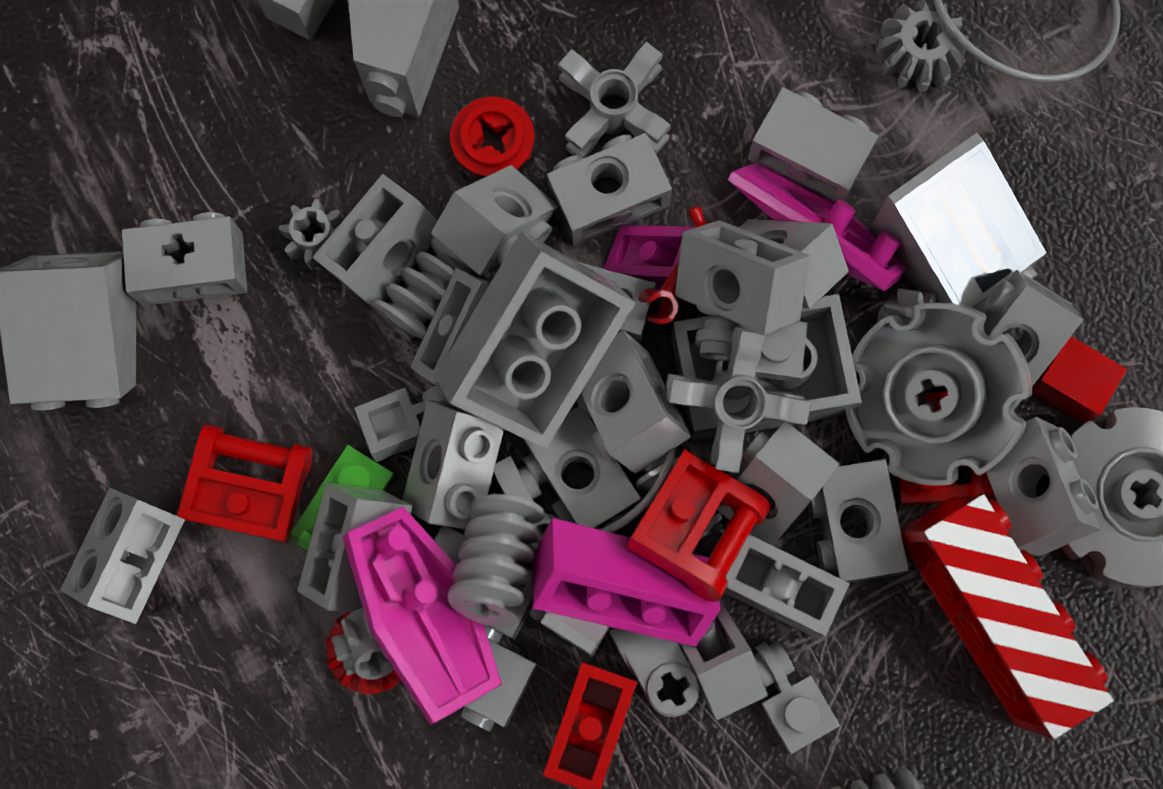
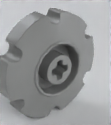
M925 303L914 307L915 315L911 323L905 324L898 315H890L880 320L861 339L852 354L854 368L860 376L858 387L862 403L856 410L848 408L845 409L856 440L866 453L877 448H881L888 453L890 458L888 465L889 473L917 484L943 486L951 485L958 480L960 465L969 466L975 474L981 475L1011 452L1026 427V421L1015 414L1014 405L1018 399H1026L1032 395V383L1025 357L1012 336L1005 333L994 339L986 335L984 323L987 317L984 313L954 303ZM933 385L935 387L945 385L948 391V396L942 398L940 403L938 401L929 402L926 398L925 391L933 388Z
M1138 407L1117 409L1105 416V429L1098 427L1093 421H1088L1069 434L1078 454L1077 458L1073 459L1080 479L1084 478L1089 483L1097 497L1099 509L1094 511L1101 530L1060 548L1071 560L1084 557L1085 555L1091 557L1095 563L1093 575L1103 582L1126 588L1163 585V412ZM1133 488H1137L1141 492L1137 498V501L1142 505L1141 507L1137 508L1133 504L1136 499V494L1131 490Z

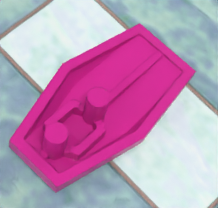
M758 162L733 171L728 178L730 183L773 220L832 223L849 270L847 275L886 291L900 280L908 268L894 254L901 244V240L886 230H883L877 238L854 216L856 210L850 204L842 200L834 202Z
M404 507L394 510L342 536L370 632L430 725L502 685L484 625L461 615L448 602L447 595L451 585L455 584L453 573L456 564Z

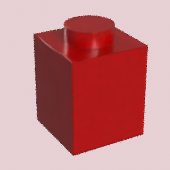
M1071 336L1032 386V395L1083 425L1101 416L1125 375L1127 368Z

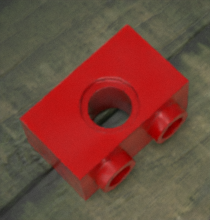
M582 662L543 776L578 789L602 788L637 681Z

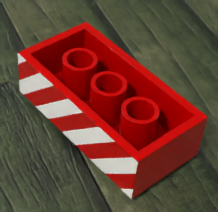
M984 494L949 498L900 529L904 549L1013 724L1055 740L1114 701L1104 686V683L1108 681V676L1100 662L1090 652H1083L1071 632L1076 630V626L1068 611L1058 601H1051L1041 586L1040 581L1044 577L1035 559L1026 550L1022 549L1019 551L1007 532L1012 528L1011 522L1002 507L993 499L987 500Z

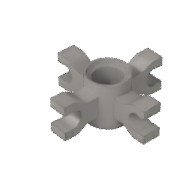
M645 42L624 71L611 69L602 73L593 69L574 50L571 49L558 64V69L562 71L559 75V80L590 101V110L565 135V139L569 141L566 145L567 151L573 155H582L583 158H586L604 133L619 134L627 130L635 137L646 133L655 153L657 154L669 140L667 132L670 130L671 125L657 114L648 111L638 103V94L661 71L662 66L658 64L663 56L661 52ZM616 95L624 98L627 104L619 109H609L601 101L608 96Z
M734 327L728 370L717 374L712 381L668 374L664 397L668 398L669 403L706 407L713 411L719 418L710 462L715 463L714 467L716 469L737 473L740 470L745 429L757 425L763 417L807 425L811 401L804 400V397L801 395L765 391L755 380L765 335L745 331L741 327ZM736 385L748 386L750 400L747 406L735 413L725 411L723 399L726 392Z

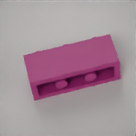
M552 518L534 552L535 555L532 561L533 609L693 647L698 645L720 611L719 601L710 602L700 598L693 593L687 583L626 548L631 539L630 537ZM691 553L692 556L704 563H707L709 559L708 557Z

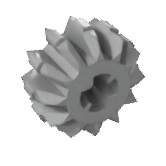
M926 0L918 1L914 10L903 3L897 8L894 19L888 18L881 27L880 34L883 39L879 40L876 53L877 56L886 58L882 66L883 75L895 72L900 74L897 82L899 89L905 87L909 80L915 81L920 94L928 89L931 82L941 88L948 83L951 73L959 72L965 62V56L962 53L966 49L949 32L937 10H929ZM962 17L951 19L960 30L963 25Z

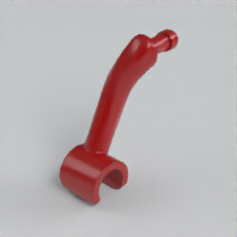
M699 206L690 208L688 214L693 220L695 227L706 225L702 208ZM679 261L660 289L650 287L644 289L639 294L638 300L643 303L652 302L658 297L661 299L660 310L656 314L650 315L647 318L648 321L665 324L675 318L678 312L675 291Z

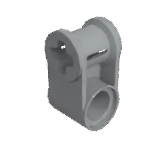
M617 628L609 630V634L632 676L635 675L648 702L657 713L664 717L675 718L686 714L692 709L699 696V684L682 652L680 643ZM670 676L674 682L684 680L688 688L681 695L684 702L682 705L676 706L671 699L661 702L657 694L663 689V677Z

